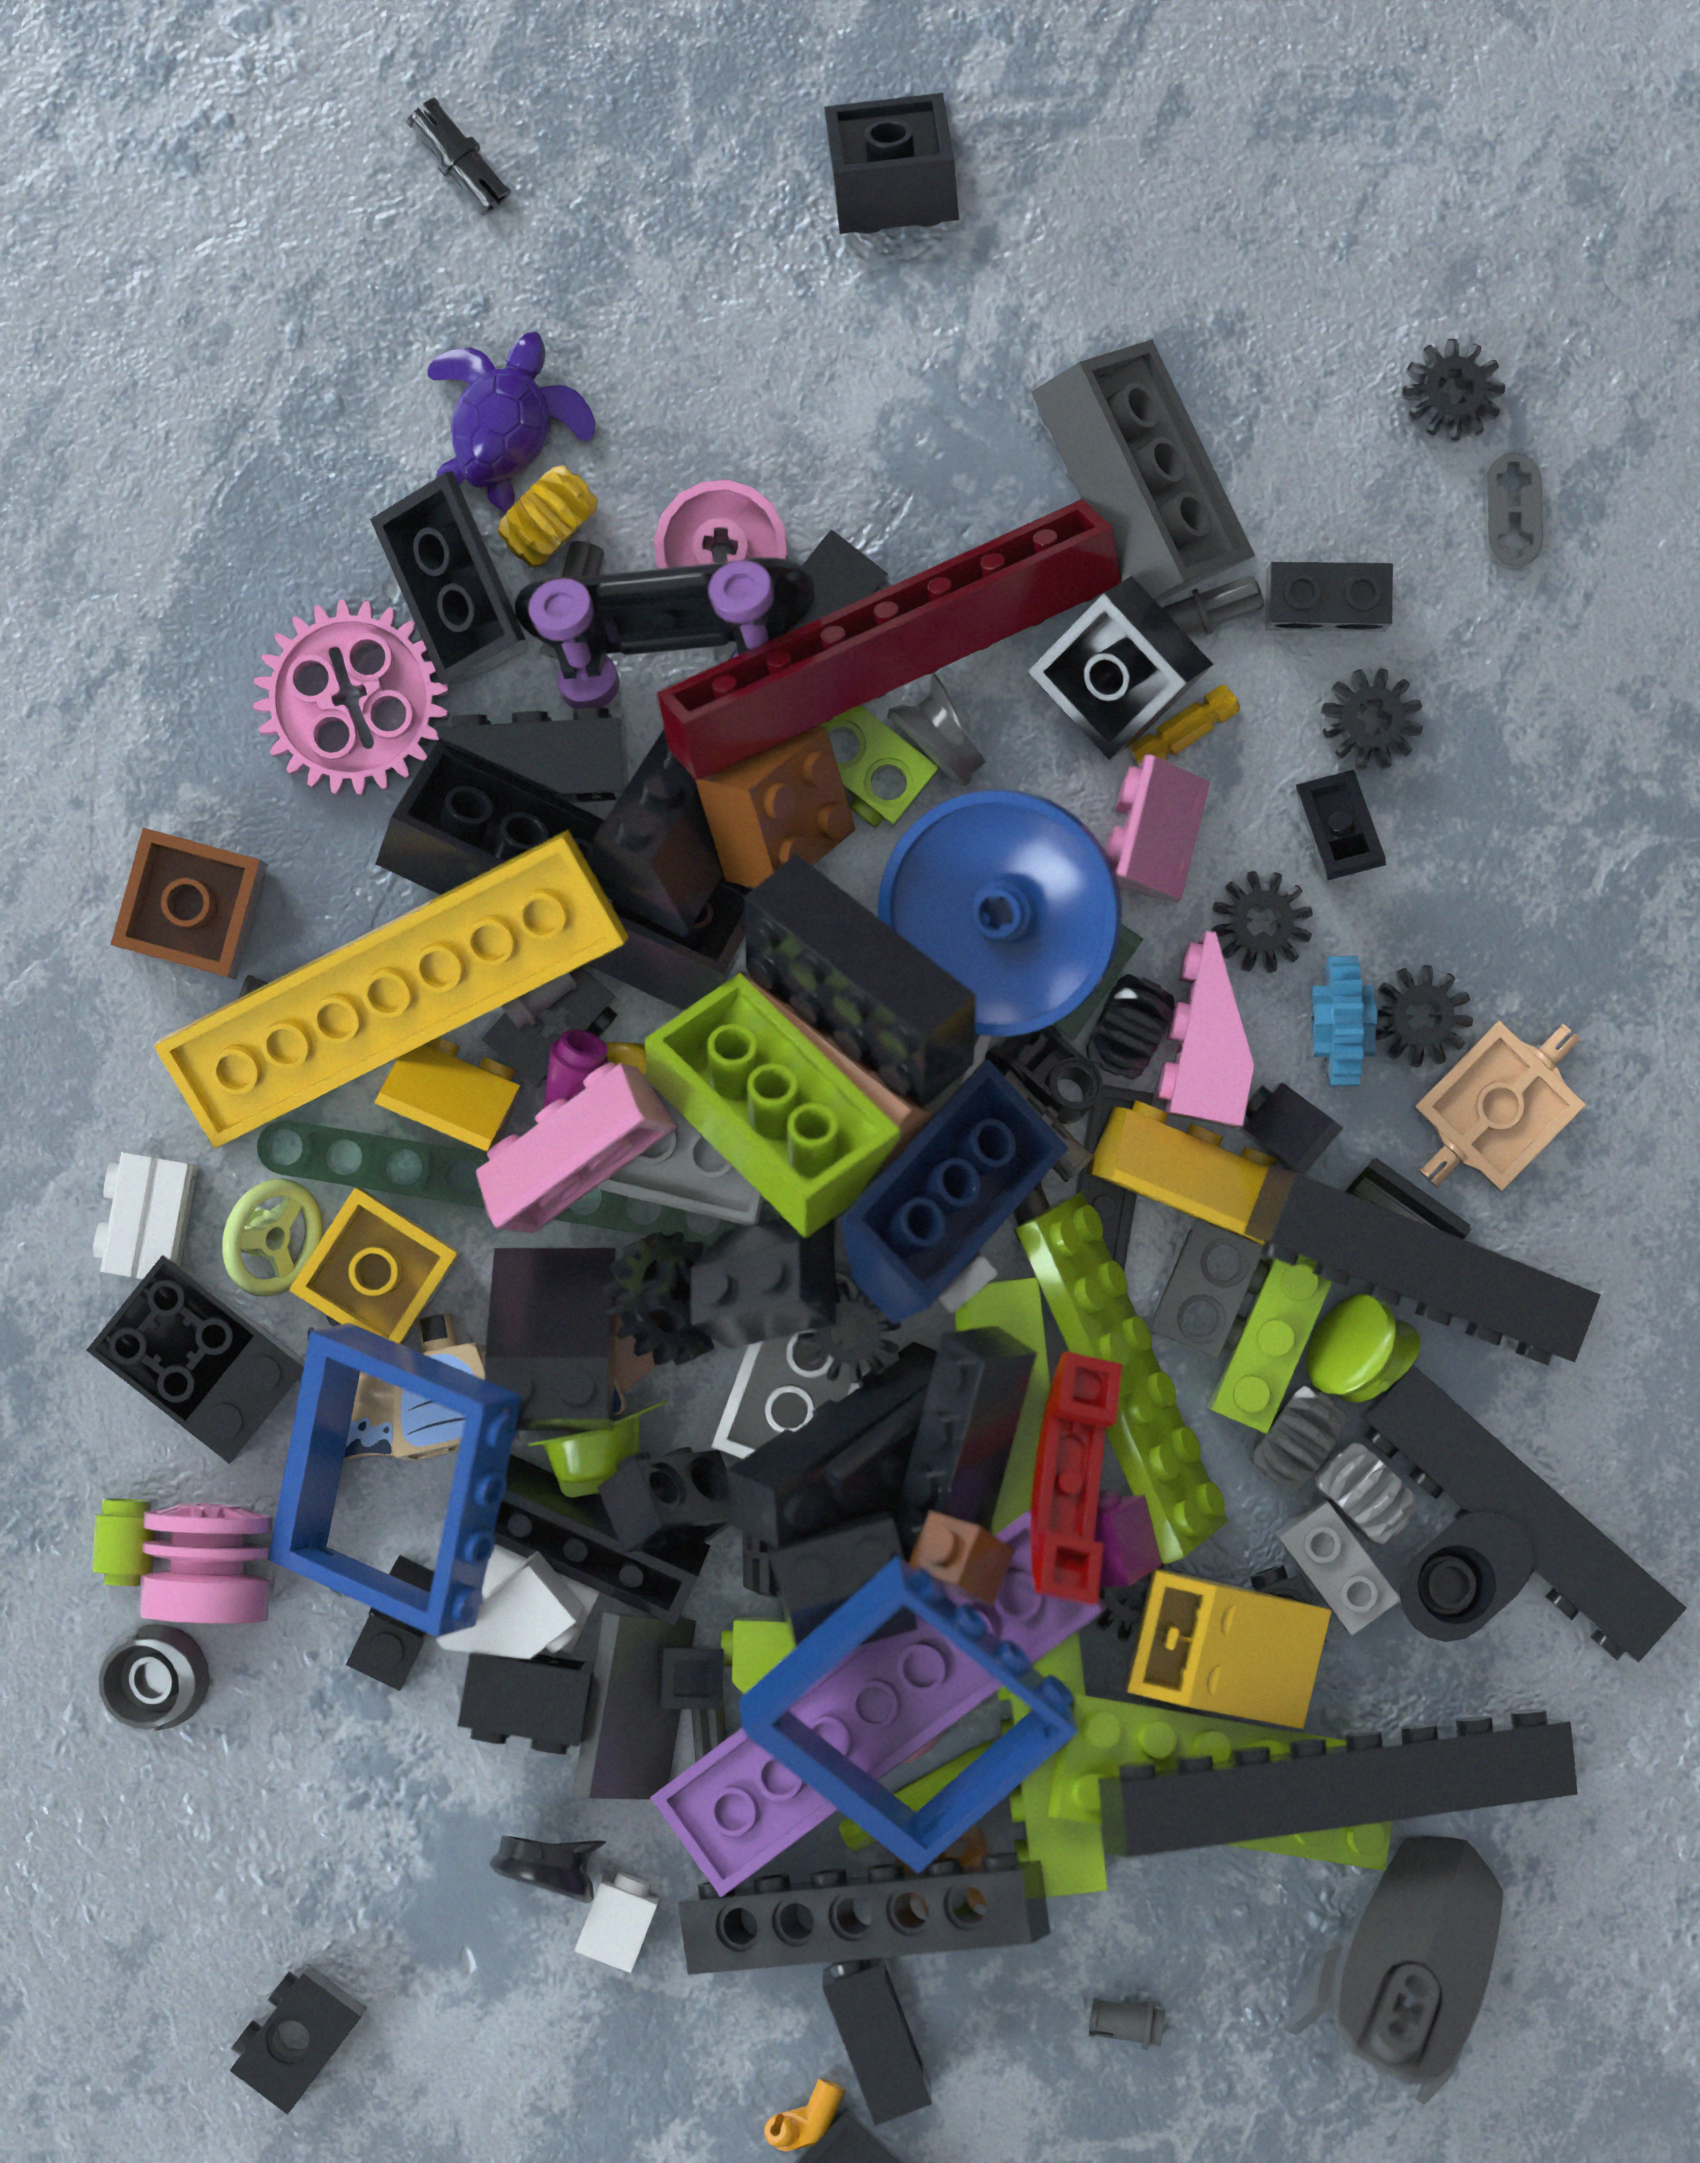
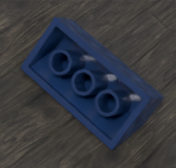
M989 1059L981 1062L840 1219L852 1280L893 1325L930 1308L1069 1149Z

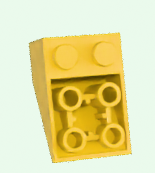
M1156 1568L1151 1572L1124 1686L1130 1693L1179 1705L1303 1729L1332 1610Z

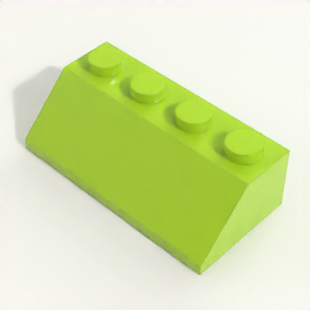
M741 973L735 975L645 1038L646 1079L804 1238L811 1235L854 1203L901 1137V1130Z

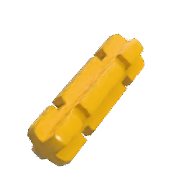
M1219 685L1203 697L1204 702L1201 704L1197 701L1157 727L1155 735L1151 736L1148 733L1133 743L1130 752L1138 766L1146 754L1166 761V755L1169 753L1173 756L1212 731L1214 729L1213 724L1217 721L1222 724L1237 714L1240 710V704L1233 692L1226 685Z

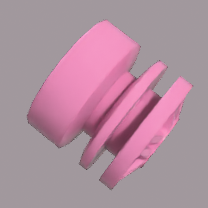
M181 1503L163 1510L144 1512V1528L170 1531L171 1540L143 1542L144 1553L170 1559V1566L168 1571L153 1572L141 1576L140 1616L154 1620L192 1623H255L267 1621L270 1580L258 1575L243 1573V1562L268 1557L270 1546L244 1543V1534L272 1532L273 1517L254 1513L238 1505L214 1503Z

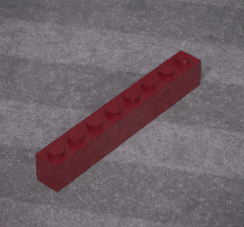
M1081 499L657 692L669 750L697 781L710 774L720 772L727 766L764 749L772 748L780 742L816 725L826 723L834 717L868 701L878 699L888 692L918 678L935 673L940 668L970 654L987 649L992 644L1029 627L1039 625L1046 619L1072 607L1093 600L1098 595L1121 583L1113 527L1089 504Z

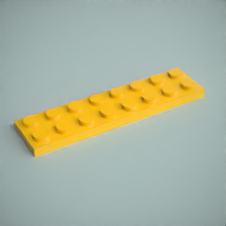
M566 831L160 1038L155 1043L154 1048L215 1149L623 945L629 936L569 831Z

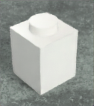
M618 1872L615 1879L603 1875L574 1951L631 1973L660 1898L649 1893L652 1885L641 1878L624 1872Z

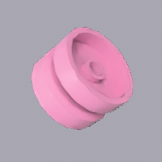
M731 480L700 482L679 493L662 513L654 537L657 569L716 563L714 562L711 550L719 543L730 545L734 551V555L727 554V562L756 557H778L788 560L785 527L773 504L753 487Z

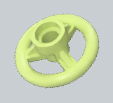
M271 1179L251 1188L236 1203L225 1225L222 1253L229 1276L243 1291L255 1296L269 1297L282 1294L290 1289L322 1239V1216L317 1201L310 1191L293 1180ZM284 1197L281 1204L270 1211L258 1207L270 1198ZM301 1210L305 1223L304 1240L298 1256L292 1262L287 1248L290 1240L289 1228ZM241 1252L268 1259L271 1262L276 1277L262 1279L252 1275L243 1263Z

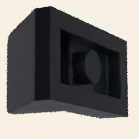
M1354 769L1296 784L1297 799L1313 842L1316 870L1319 877L1328 881L1386 866V857Z
M400 1554L389 1575L431 1593L435 1571ZM371 1607L366 1624L346 1665L401 1691L429 1633Z

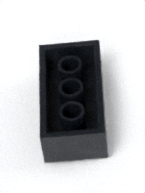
M795 854L744 897L746 968L752 979L764 989L770 990L772 988L790 1002L795 1013L810 1025L817 1024L834 1037L840 1049L854 1060L861 1059L878 1072L882 1081L892 1092L899 1096L906 1095L921 1108H924L974 1064L977 994L799 855Z

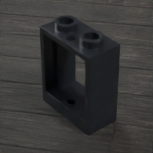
M872 1958L832 1962L830 1967L823 1969L822 1988L874 2125L877 2126L932 2105L931 2082L884 1959Z

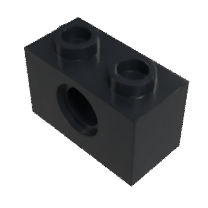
M310 1964L299 1978L291 1971L287 1973L267 2000L277 2008L265 2024L261 2026L252 2020L231 2047V2050L240 2057L229 2071L287 2115L367 2009ZM287 2021L299 2022L308 2031L309 2045L300 2050L287 2048L280 2041L278 2035L279 2025Z

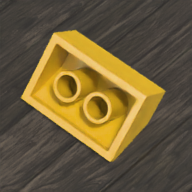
M1136 1100L1132 1110L1118 1106L1113 1107L1086 1173L1250 1241L1264 1245L1265 1242L1243 1233L1269 1165L1276 1166L1277 1159L1244 1146L1241 1156L1220 1148L1223 1136L1191 1123L1186 1133L1165 1125L1168 1113Z

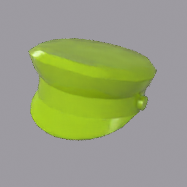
M1357 1294L1335 1306L1317 1326L1307 1349L1306 1371L1312 1384L1324 1393L1337 1396L1344 1402L1360 1403L1373 1399L1381 1392L1386 1391L1394 1382L1407 1373L1418 1357L1421 1345L1420 1336L1416 1328L1411 1324L1395 1320L1394 1314L1386 1302L1365 1294Z

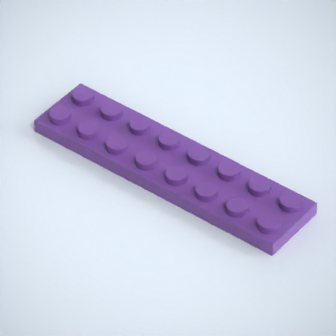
M1028 1510L995 1535V1537L1016 1550L993 1607L945 1592V1595L959 1607L963 1603L972 1606L987 1623L989 1632L1002 1642L1006 1639L1014 1641L1027 1654L1033 1665L1105 1611L1107 1607L1099 1596L1097 1604L1090 1606L1035 1594L1030 1556L1031 1510ZM916 1612L917 1630L856 1647L788 1708L791 1713L876 1781L880 1780L1004 1687L1002 1683ZM743 1727L650 1797L720 1897L728 1894L839 1810L743 1733Z

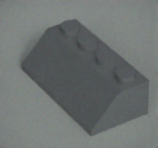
M1153 340L1080 361L1031 391L1041 412L1042 420L1052 435L1067 467L1068 475L1075 484L1081 499L1089 504L1113 527L1121 582L1133 576L1155 601H1159L1255 556Z

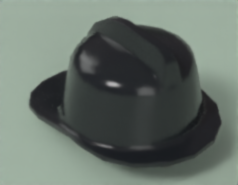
M1491 1511L1468 1513L1451 1523L1425 1546L1403 1572L1399 1590L1402 1610L1412 1627L1427 1638L1443 1642L1462 1640L1480 1630L1510 1603L1529 1581L1534 1562L1531 1542L1522 1527L1504 1514Z

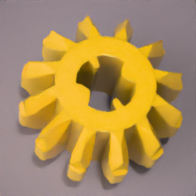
M564 465L553 467L534 483L507 511V514L499 521L497 534L504 540L507 545L506 547L518 559H523L532 568L542 566L588 522V519L596 512L598 498L589 490L590 486L577 473L574 475Z

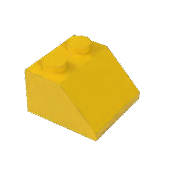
M440 1037L399 1056L380 1089L375 1104L487 1152L501 1141L524 1086L511 1081L516 1070L482 1056L478 1067L458 1059L456 1056L460 1046Z

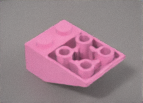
M1148 754L1145 755L1138 768L1129 766L1128 771L1123 776L1115 811L1126 814L1123 827H1114L1111 835L1109 834L1105 847V852L1114 868L1119 889L1174 903L1181 901L1210 786L1209 781Z
M1206 931L1199 936L1198 943L1190 942L1185 947L1179 981L1189 982L1186 1003L1178 1002L1177 1005L1175 1004L1172 1012L1167 1040L1177 1041L1174 1062L1162 1063L1155 1099L1166 1101L1164 1112L1169 1115L1235 1128L1243 1126L1255 1065L1216 933Z

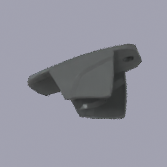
M1417 1837L1404 1840L1382 1876L1337 1938L1333 1947L1316 1959L1286 2025L1287 2031L1297 2035L1313 2023L1322 2013L1335 2009L1334 2029L1350 2053L1408 2085L1421 2084L1414 2100L1423 2105L1449 2080L1459 2062L1464 2044L1469 2037L1483 2002L1499 1933L1503 1890L1490 1868L1467 1840L1451 1837ZM1409 1993L1414 1997V2002L1410 2007L1403 2004Z

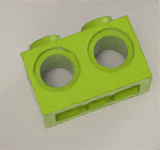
M861 705L834 717L826 723L819 724V726L827 727L829 735L837 731H847L858 740L859 750L856 756L848 762H837L844 790L854 797L849 804V808L874 828H877L882 821L891 828H894L938 773L939 767ZM885 768L899 771L906 781L904 793L894 800H883L877 797L872 791L871 780L878 771Z

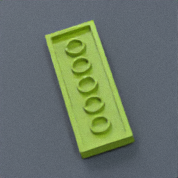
M1081 1191L1058 1201L1015 1229L1069 1351L1122 1364L1116 1424L1107 1427L1105 1432L1133 1496L1145 1495L1159 1553L1165 1565L1186 1557L1228 1522L1225 1515V1501L1219 1487L1210 1481L1200 1459L1201 1448L1196 1434L1185 1425L1176 1404L1174 1384L1168 1374L1161 1371L1151 1348L1152 1337L1146 1322L1140 1316H1137L1127 1294L1128 1285L1125 1273L1121 1266L1111 1258L1102 1237L1103 1226L1097 1211L1088 1205Z
M1072 1694L1074 1701L1071 1702L1078 1732L1057 1750L1047 1816L1102 1825L1098 1778L1119 1776L1118 1766L1121 1764L1156 1762V1770L1177 1768L1176 1757L1185 1755L1212 1754L1213 1762L1215 1763L1233 1760L1232 1750L1238 1748L1268 1746L1270 1747V1755L1289 1753V1742L1297 1740L1326 1739V1747L1346 1745V1742L1340 1739ZM1393 1821L1224 1845L1385 1871Z

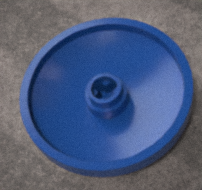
M988 789L952 798L925 813L906 831L895 846L882 876L878 896V918L977 994L975 1034L1014 1036L1042 1029L1063 1019L1086 1002L1105 978L1118 948L1122 925V901L1117 877L1107 853L1099 840L1080 819L1057 803L1036 794L1020 790Z

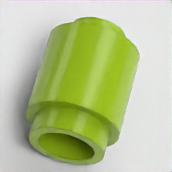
M127 1498L102 1499L101 1513H95L92 1572L104 1574L103 1584L112 1586H140V1575L153 1573L154 1556L143 1552V1542L155 1541V1530L144 1528V1512L150 1511L151 1501Z

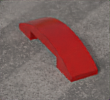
M1069 1351L1062 1353L1043 1416L1032 1485L1030 1556L1035 1594L1090 1606L1096 1605L1098 1602L1104 1543L1094 1541L1105 1429L1116 1424L1122 1372V1364Z

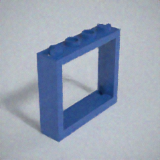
M351 1323L311 1331L268 1560L436 1637L474 1627L476 1625L479 1605L483 1604L482 1590L488 1560L495 1547L494 1530L499 1505L506 1492L507 1481L505 1475L511 1445L518 1430H515L521 1395ZM360 1371L466 1416L431 1593L327 1547Z
M898 1555L738 1700L743 1733L918 1873L1078 1732L1071 1705L1074 1697L1060 1679L1054 1675H1049L1047 1678L1041 1675L1032 1667L1029 1657L1019 1645L1010 1639H1006L1004 1642L1000 1641L989 1632L987 1623L972 1606L963 1603L959 1607L945 1595L944 1588L932 1573L922 1567L917 1570L913 1569ZM904 1603L1032 1708L1027 1715L917 1812L913 1811L788 1710L791 1705Z

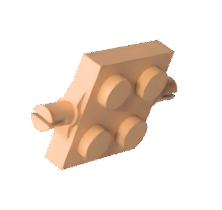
M1500 1020L1496 1021L1413 1106L1436 1129L1441 1143L1444 1145L1423 1168L1419 1169L1420 1173L1425 1178H1428L1444 1162V1165L1428 1180L1432 1185L1438 1188L1462 1162L1469 1167L1477 1169L1498 1191H1503L1586 1106L1564 1083L1556 1067L1577 1043L1581 1042L1575 1034H1571L1556 1049V1046L1571 1032L1566 1025L1561 1024L1552 1036L1537 1049L1520 1041Z

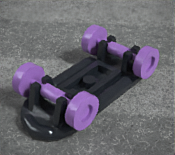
M756 557L721 563L580 577L547 578L534 581L520 590L515 599V614L522 627L534 638L555 648L560 664L557 674V685L565 703L573 709L602 708L614 699L620 686L616 667L611 658L606 654L621 653L623 655L697 649L724 646L729 642L736 641L737 650L734 654V657L784 635L788 628L798 623L809 611L814 601V581L807 569L796 562L778 557Z

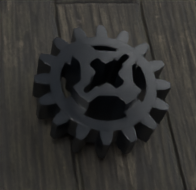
M659 1231L625 1246L622 1249L625 1257L612 1262L609 1267L619 1279L606 1284L604 1287L605 1292L617 1298V1305L606 1310L607 1315L615 1318L621 1317L624 1323L616 1334L618 1338L623 1339L632 1335L636 1339L633 1354L639 1357L652 1351L654 1365L658 1366L673 1361L676 1366L682 1365L715 1349L713 1338L691 1325V1267L701 1257L704 1244L697 1241L685 1246L682 1232H675L664 1237L662 1232Z

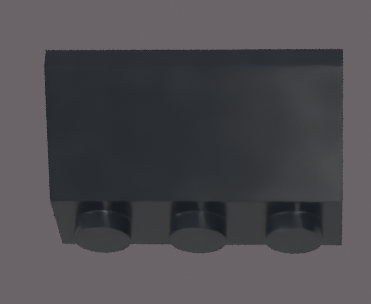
M453 471L443 473L370 519L442 685L492 671L529 649L524 633Z
M663 729L596 833L585 861L607 898L686 938L723 878L724 872L696 780L669 750L665 729Z

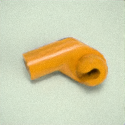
M819 2077L806 2106L775 2114L767 2120L764 2127V2136L767 2142L784 2152L813 2145L833 2123L846 2089L833 2081Z

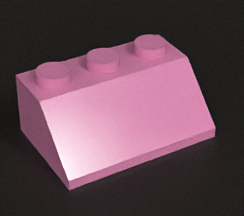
M613 1062L601 1066L583 1081L586 1087L585 1090L569 1102L562 1098L551 1103L536 1115L535 1120L538 1125L520 1138L517 1134L501 1140L487 1152L490 1161L475 1172L489 1217L496 1228L526 1233L537 1232L678 1127L638 1067L623 1063L615 1066Z

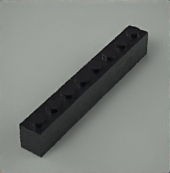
M1529 1709L1511 1712V1723L1493 1725L1492 1717L1480 1716L1457 1719L1456 1730L1438 1732L1437 1724L1403 1726L1400 1728V1738L1382 1740V1732L1380 1731L1350 1733L1345 1735L1346 1745L1326 1747V1739L1297 1740L1289 1742V1753L1270 1755V1747L1268 1746L1238 1748L1232 1750L1233 1760L1214 1763L1212 1754L1185 1755L1176 1757L1177 1768L1156 1770V1762L1121 1764L1118 1766L1119 1776L1098 1778L1105 1853L1132 1858L1578 1795L1571 1722L1548 1719L1546 1709Z

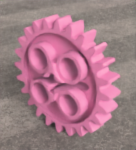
M344 599L339 600L336 617L329 618L320 605L314 606L316 623L310 627L299 617L295 616L292 618L298 633L293 640L279 633L274 635L277 643L284 650L280 657L271 654H262L261 659L273 669L272 676L254 678V684L263 690L269 691V698L253 703V708L258 712L271 714L272 719L258 728L259 733L263 736L279 735L280 739L272 746L269 752L275 758L291 752L293 756L288 763L286 771L293 776L308 766L310 770L307 785L314 789L322 782L325 776L330 777L331 793L339 796L346 780H352L357 795L365 796L367 779L374 778L376 783L384 791L389 790L388 772L395 769L402 777L408 780L411 778V774L405 761L412 756L421 762H425L428 756L420 747L424 739L432 742H441L437 737V731L430 727L431 720L449 718V712L440 706L434 705V699L449 694L450 688L448 685L432 682V677L437 675L432 661L425 662L423 659L428 654L423 640L414 644L411 643L417 628L416 624L410 620L398 630L395 629L396 611L393 608L389 607L379 620L374 619L373 606L367 600H364L358 616L351 615L350 608ZM369 644L381 646L385 651L386 657L383 667L375 674L370 675L357 672L354 659L358 650ZM333 648L340 649L347 674L353 686L358 691L367 692L366 696L359 699V706L374 740L372 748L367 749L363 746L353 713L345 705H337V701L345 697V691L330 657V651ZM312 665L325 667L328 671L329 680L324 691L314 696L303 695L298 688V678L301 672ZM386 701H399L406 708L405 722L395 731L387 732L380 730L375 723L376 710ZM329 722H344L348 726L350 734L346 746L338 752L330 753L323 751L318 739L321 729Z

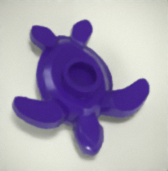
M537 331L528 332L514 342L507 355L505 368L496 369L488 356L482 351L474 348H458L436 356L429 364L427 370L428 377L434 381L457 380L469 384L460 395L452 415L451 435L455 458L440 466L437 470L436 478L443 473L453 471L459 486L467 480L474 488H487L488 500L505 513L513 506L515 501V493L510 479L528 468L541 454L548 439L550 418L564 423L584 442L591 440L595 432V419L584 398L575 389L565 385L539 387L535 382V378L542 371L546 355L544 342Z

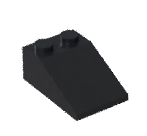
M494 1248L484 1380L521 1395L515 1430L614 1431L616 1318L609 1317L606 1310L616 1305V1297L605 1292L604 1287L606 1284L616 1280V1275L609 1268L611 1263L617 1260L616 1248Z

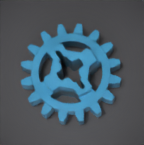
M1358 956L1327 957L1325 985L1311 987L1310 1040H1312L1313 1057H1324L1326 1062V1079H1328L1329 1087L1360 1086V1077H1362L1361 1059L1363 1057H1375L1377 1005L1374 1000L1373 985H1362V980H1360L1361 966L1358 963Z

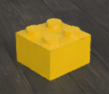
M355 1187L289 1291L340 1324L351 1323L404 1345L416 1327L417 1320L421 1319L463 1252L365 1189Z

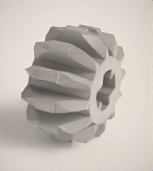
M1348 1442L1338 1452L1335 1450L1323 1462L1324 1466L1314 1476L1316 1487L1320 1490V1493L1345 1520L1369 1541L1385 1544L1394 1534L1397 1536L1410 1523L1408 1520L1418 1511L1416 1499L1413 1497L1412 1492L1402 1483V1480L1362 1444Z

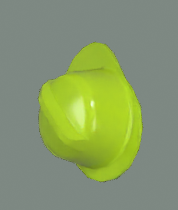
M661 1401L615 1420L614 1431H588L530 1443L528 1447L543 1445L557 1478L560 1491L564 1496L573 1498L599 1493L597 1487L617 1473V1463L633 1454L639 1453V1415L664 1405L668 1401Z

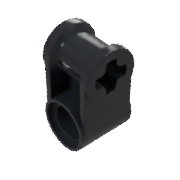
M1052 1024L1026 1034L1009 1036L1000 1047L993 1046L985 1054L986 1060L989 1059L1000 1073H1004L1010 1068L1023 1082L1024 1086L1045 1106L1051 1104L1059 1112L1057 1119L1062 1124L1074 1123L1083 1118L1102 1093L1103 1081L1100 1071L1071 1046ZM1026 1045L1032 1046L1024 1056H1019V1053ZM1067 1079L1077 1083L1082 1090L1083 1101L1072 1102L1063 1098L1058 1090V1080Z

